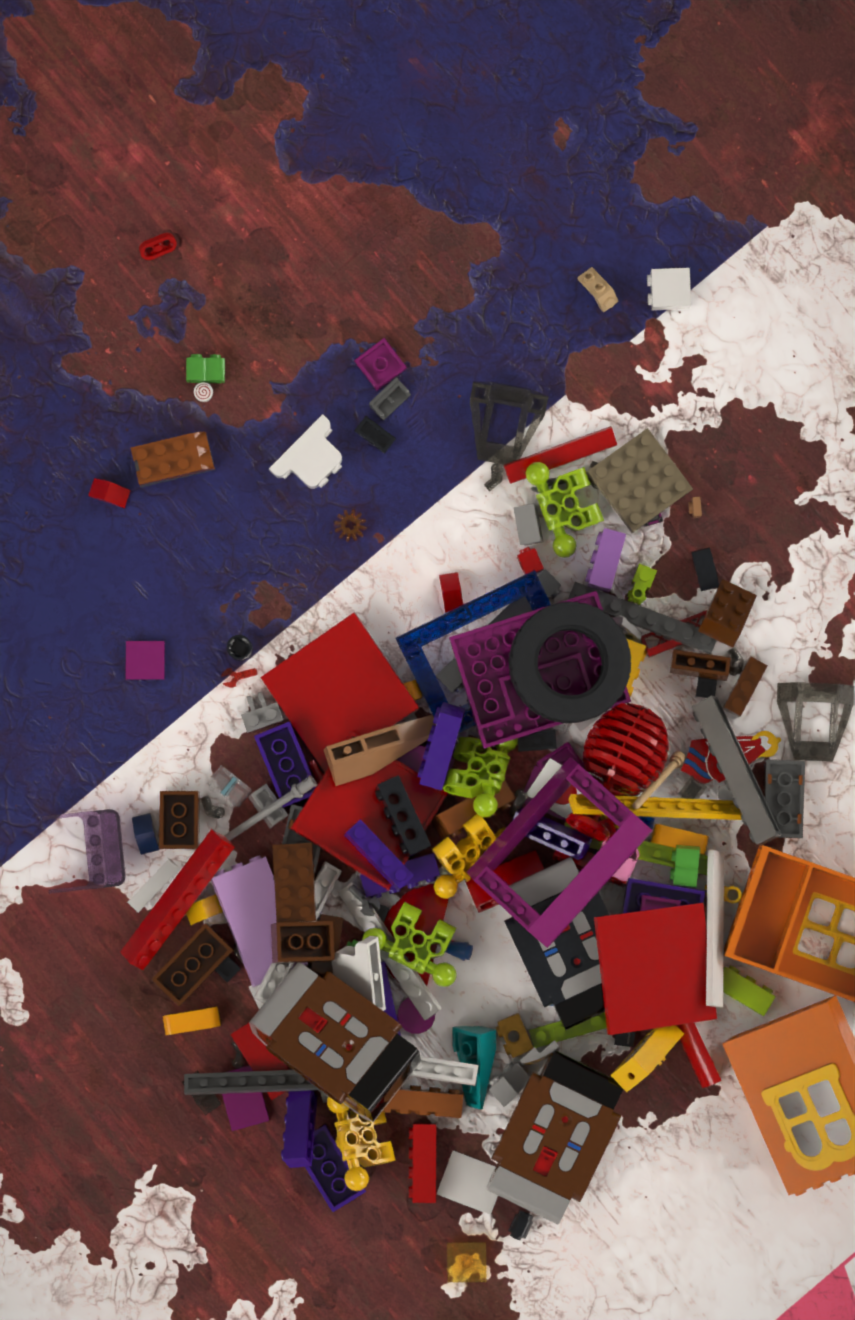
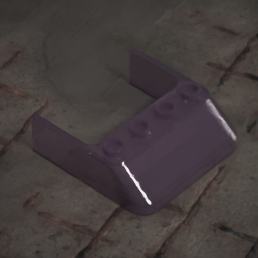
M106 809L42 816L43 821L80 817L83 820L89 883L86 886L51 889L49 894L116 887L125 882L126 869L121 820L117 811Z

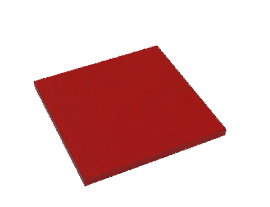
M355 612L260 677L324 772L329 767L324 753V749L327 746L345 741L350 731L361 736L394 726L420 708Z
M350 731L345 740L358 737L359 735ZM397 759L373 775L339 786H335L330 768L328 767L290 829L388 891L392 885L344 835L361 819L405 865L409 857L407 854L402 853L399 846L401 841L392 832L391 826L393 824L390 818L387 819L383 812V808H385L383 802H379L375 795L376 786L399 775L424 831H426L448 793L443 788L438 790L419 784L421 778L417 777L418 773ZM395 795L389 796L388 799L391 804L398 803V798ZM401 812L397 813V819L400 822H405L406 815ZM405 831L407 839H414L413 831Z
M703 903L594 917L608 1035L717 1019L716 1007L706 1006L707 929Z

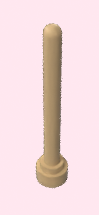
M675 751L671 755L668 766L659 774V778L653 781L632 804L633 809H639L675 768L683 766L686 760L684 753Z

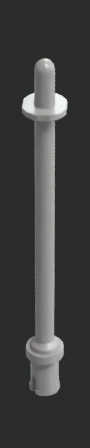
M309 775L300 783L293 784L290 792L224 836L230 841L293 798H302L304 793L317 786L315 779Z

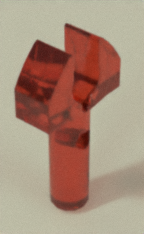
M229 668L222 673L221 677L228 675L234 677L230 682L223 683V685L229 688L237 687L236 683L238 680L256 676L258 672L256 668L236 673L232 668Z

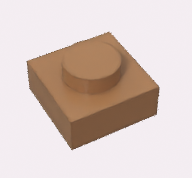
M692 497L691 502H688L689 514H692L693 518H700L702 516L700 497Z

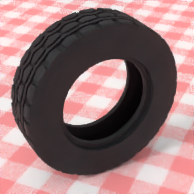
M580 602L556 603L536 612L526 620L516 633L509 653L510 678L517 695L537 715L560 723H579L606 712L621 697L631 673V652L626 636H624L620 626L601 609ZM572 630L583 633L596 644L600 652V675L596 683L582 694H560L552 690L540 675L538 669L539 651L545 640L556 632Z

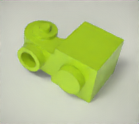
M639 563L631 584H634V587L628 590L627 593L629 602L641 605L646 600L645 591L651 588L657 570Z

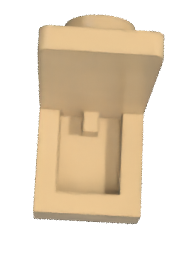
M593 267L578 277V281L595 298L603 313L619 302L613 288Z

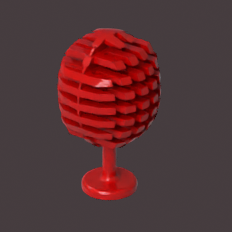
M620 703L601 715V719L597 720L593 728L590 729L584 743L583 768L614 796L637 797L653 781L659 778V773L661 774L664 769V763L667 762L668 758L667 752L669 751L668 733L662 718L651 709L642 705ZM570 813L566 818V822L572 828L590 838L608 841L610 837L609 830L598 822L600 815L588 814L586 816Z

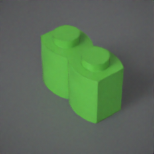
M192 354L191 357L186 358L187 383H225V358H221V355L217 354L210 355V358H202L200 354Z
M676 845V850H672L671 861H675L674 869H670V880H673V886L697 887L700 847Z

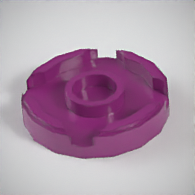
M407 997L398 1008L397 1018L404 1030L412 1034H420L432 1027L436 1013L429 1019L424 1020L410 998Z

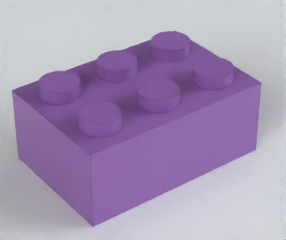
M607 528L598 533L595 545H598V549L593 551L590 560L593 567L588 569L585 582H588L587 586L607 593L611 591L626 537L625 533Z

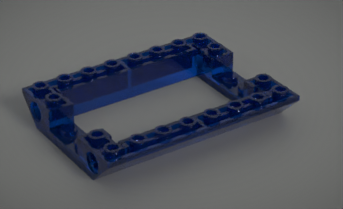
M535 570L395 637L434 717L437 707L441 708L443 702H449L428 662L422 646L523 597H526L532 611L550 606L551 603ZM469 703L460 706L465 708L459 733L476 726Z

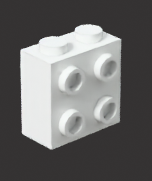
M690 268L651 269L650 275H647V286H651V294H648V305L652 306V310L690 309Z

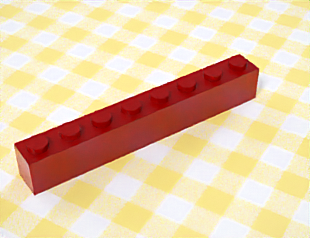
M213 829L210 830L120 951L131 965L141 970L146 968L233 851L235 846L224 835Z

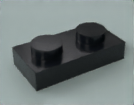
M555 729L542 730L518 738V752L557 749Z

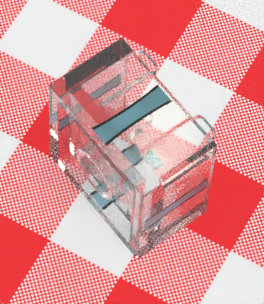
M222 765L207 782L209 785L208 790L212 793L218 792L228 800L226 804L232 808L235 806L240 808L253 791V789Z

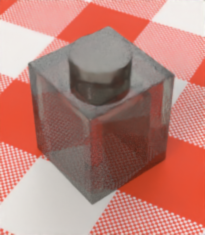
M691 776L677 795L685 799H699L707 786L694 776Z

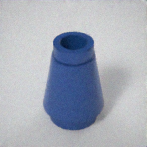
M451 941L446 953L463 961L465 959L470 960L473 945H470L469 942Z

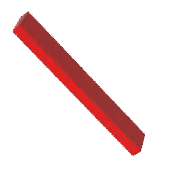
M609 426L503 466L509 483L512 484L526 478V470L533 462L544 463L550 470L617 445V441L612 427Z

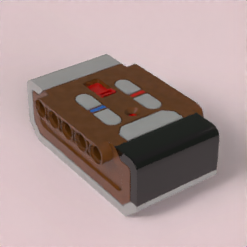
M297 962L249 1022L252 1033L266 1045V1049L334 1101L339 1104H345L370 1122L376 1120L421 1063L419 1050L398 1034L402 1028L400 1023L329 971L321 978L300 962Z
M554 1049L547 1058L540 1075L532 1072L491 1158L497 1164L488 1182L487 1190L558 1225L571 1198L581 1202L621 1118V1115L613 1110L623 1092V1088L612 1076Z

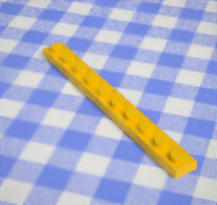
M583 794L570 795L568 800L573 814L605 815ZM615 796L636 816L742 820L740 808L735 806L733 800L649 797L636 810L633 809L632 804L638 797Z

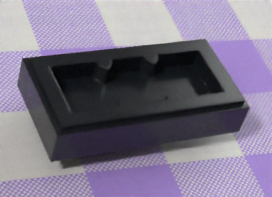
M367 416L363 418L354 430V432L384 454L396 440L394 436Z

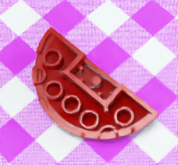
M434 884L415 888L403 895L391 907L384 924L393 936L391 927L402 905L406 902L422 910L414 927L415 930L423 931L427 936H430L439 919L444 921L449 899H443L436 895ZM399 926L396 928L395 933L398 936H403L407 930ZM416 935L413 938V942L420 945L424 942V938L421 935ZM438 944L431 945L430 950L432 953H436ZM408 952L405 954L410 962L414 961L415 955ZM385 963V965H386V967H387L389 973L392 975L393 978H395V976L393 975V973L391 972V970L389 969V967H388L387 964ZM424 972L423 975L418 973L427 986L430 974Z

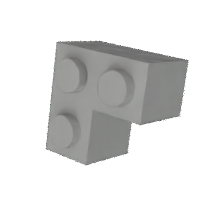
M510 1062L503 1069L505 1072L500 1077L496 1075L489 1081L490 1086L488 1090L503 1107L519 1095L518 1093L526 1086L530 1078L518 1062L514 1064Z

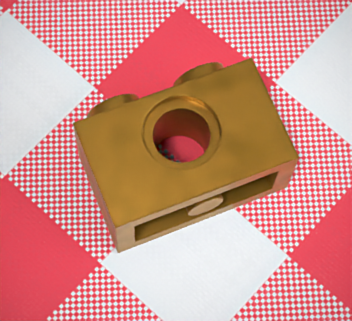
M519 1013L497 1021L498 1026L495 1028L499 1038L504 1037L506 1044L503 1047L507 1056L511 1054L512 1058H515L533 1049ZM511 1031L519 1033L517 1041L513 1042L508 1039V1034Z

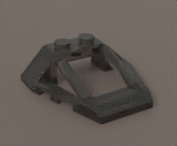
M473 381L470 407L478 460L505 465L520 459L545 416L549 396L523 387L497 382ZM479 403H484L486 408L482 428L480 429ZM494 403L521 408L514 446L487 441ZM528 412L535 413L524 437Z
M805 682L777 683L776 702L793 759L833 762L854 705V686ZM803 702L831 703L828 742L801 741ZM787 703H795L794 731L792 730ZM839 705H844L837 729Z

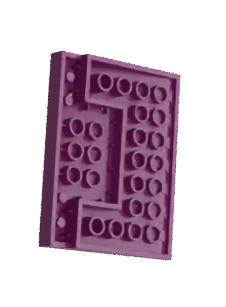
M597 591L562 601L586 603L603 611ZM543 608L449 637L483 749L563 724L545 719L530 710L517 695L510 678L509 653L516 633L526 620ZM572 630L559 631L549 636L541 646L538 655V669L543 681L552 690L564 695H579L588 691L596 683L601 672V656L596 644L583 633ZM625 687L623 694L611 708L620 703L626 704L631 702L627 687Z

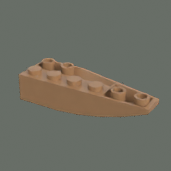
M433 715L327 746L324 749V753L335 786L373 775L427 741L432 725H436L433 723Z

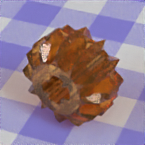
M354 509L351 510V515H348L347 510H344L345 517L340 514L337 516L341 522H334L336 526H341L336 528L335 532L343 531L339 538L342 539L347 535V542L350 541V536H353L354 541H357L356 534L363 537L364 534L360 530L367 529L366 526L361 525L366 522V519L359 520L362 516L360 512L355 517ZM351 521L352 524H356V526H353V530L345 528V525L348 526L347 522Z

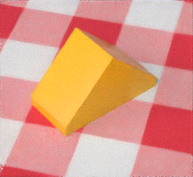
M215 894L193 903L186 915L190 925H193L223 911Z

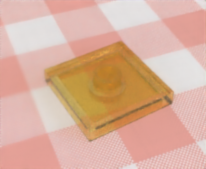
M447 1242L448 1283L487 1282L486 1242Z

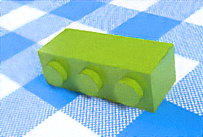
M732 965L729 968L724 966L723 992L758 1014L765 1016L776 997L772 994L773 990L765 985L762 988L755 984L757 980L748 975L745 978L739 975L740 970Z

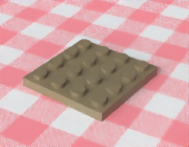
M648 428L586 472L631 533H634L693 490Z

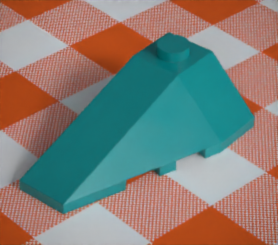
M484 1026L452 1027V1046L454 1052H457L459 1062L478 1065L476 1085L461 1084L466 1106L481 1110L484 1106L496 1052V1030Z

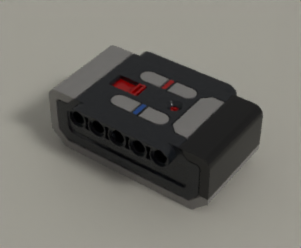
M569 857L509 885V887L542 915L579 872L572 857ZM599 891L548 948L513 917L504 920L544 1008L553 1004L565 1030L605 1012L594 917L607 916L609 913Z

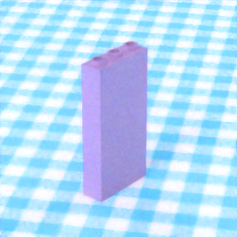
M260 855L249 859L250 863L244 866L242 862L231 866L232 870L226 873L224 869L218 871L211 879L252 987L261 984L272 963L271 924L276 923L274 876L266 857L261 858ZM303 962L302 964L307 966L308 962Z

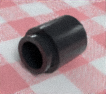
M519 1210L508 1229L511 1232L510 1236L519 1241L522 1238L526 1239L533 1224L532 1219L534 1216Z

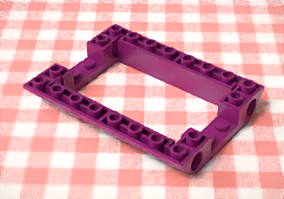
M570 757L467 873L516 921L548 948L653 830ZM572 784L620 828L541 915L493 871Z

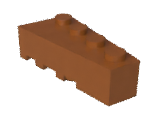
M504 780L500 792L494 796L498 803L497 809L501 808L502 811L512 806L510 802L515 799ZM476 797L468 798L432 819V823L441 840L449 835L455 837L463 832V824L477 814L473 808Z
M410 1085V1088L401 1087L384 1108V1112L391 1113V1110H394L400 1114H411V1112H414L418 1115L427 1116L434 1114V1116L461 1118L464 1094L460 1093L459 1089H448V1092H443L439 1087H429V1090H422L421 1086Z

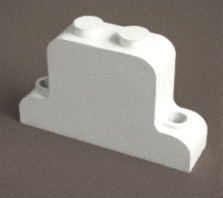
M322 414L269 468L270 472L277 478L284 479L291 473H294L309 488H322L329 481L327 477L331 473L335 475L342 468L340 465L342 463L341 453L326 439L333 431L330 421Z
M369 936L359 941L355 947L345 946L335 952V960L331 961L333 975L381 1010H386L378 937Z

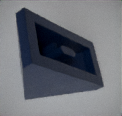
M151 813L132 817L134 836L140 854L143 855L160 850Z

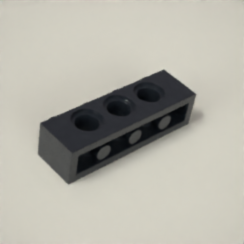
M399 775L378 784L375 795L379 802H383L385 807L383 812L386 818H390L393 824L391 826L395 837L398 836L401 841L399 846L402 853L410 857L428 849L431 844ZM390 795H395L398 798L397 804L389 802L388 798ZM397 813H404L406 821L400 822L397 819ZM405 831H413L414 839H407Z

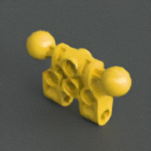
M476 814L463 824L467 837L460 840L456 846L447 837L432 848L441 865L450 874H453L441 875L436 879L434 883L436 895L443 899L453 897L457 892L458 884L462 880L466 882L470 880L471 877L467 871L507 827L499 829L494 835L484 818Z
M328 1096L327 1105L329 1110L336 1113L338 1122L334 1123L337 1130L336 1145L342 1152L343 1162L347 1161L349 1168L345 1174L346 1186L351 1190L361 1191L369 1182V1175L364 1169L365 1167L396 1161L391 1141L378 1143L376 1140L377 1134L374 1126L387 1122L385 1112L383 1110L374 1122H370L362 1117L360 1120L359 1115L351 1110L348 1116L347 1111L349 1107L343 1103H337Z

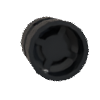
M235 635L227 643V652L234 660L245 661L252 655L253 645L247 637Z

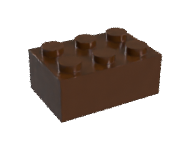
M722 579L698 632L733 648L744 628L757 595Z
M160 791L159 849H197L200 845V791Z
M333 921L271 924L272 963L330 962L335 960Z

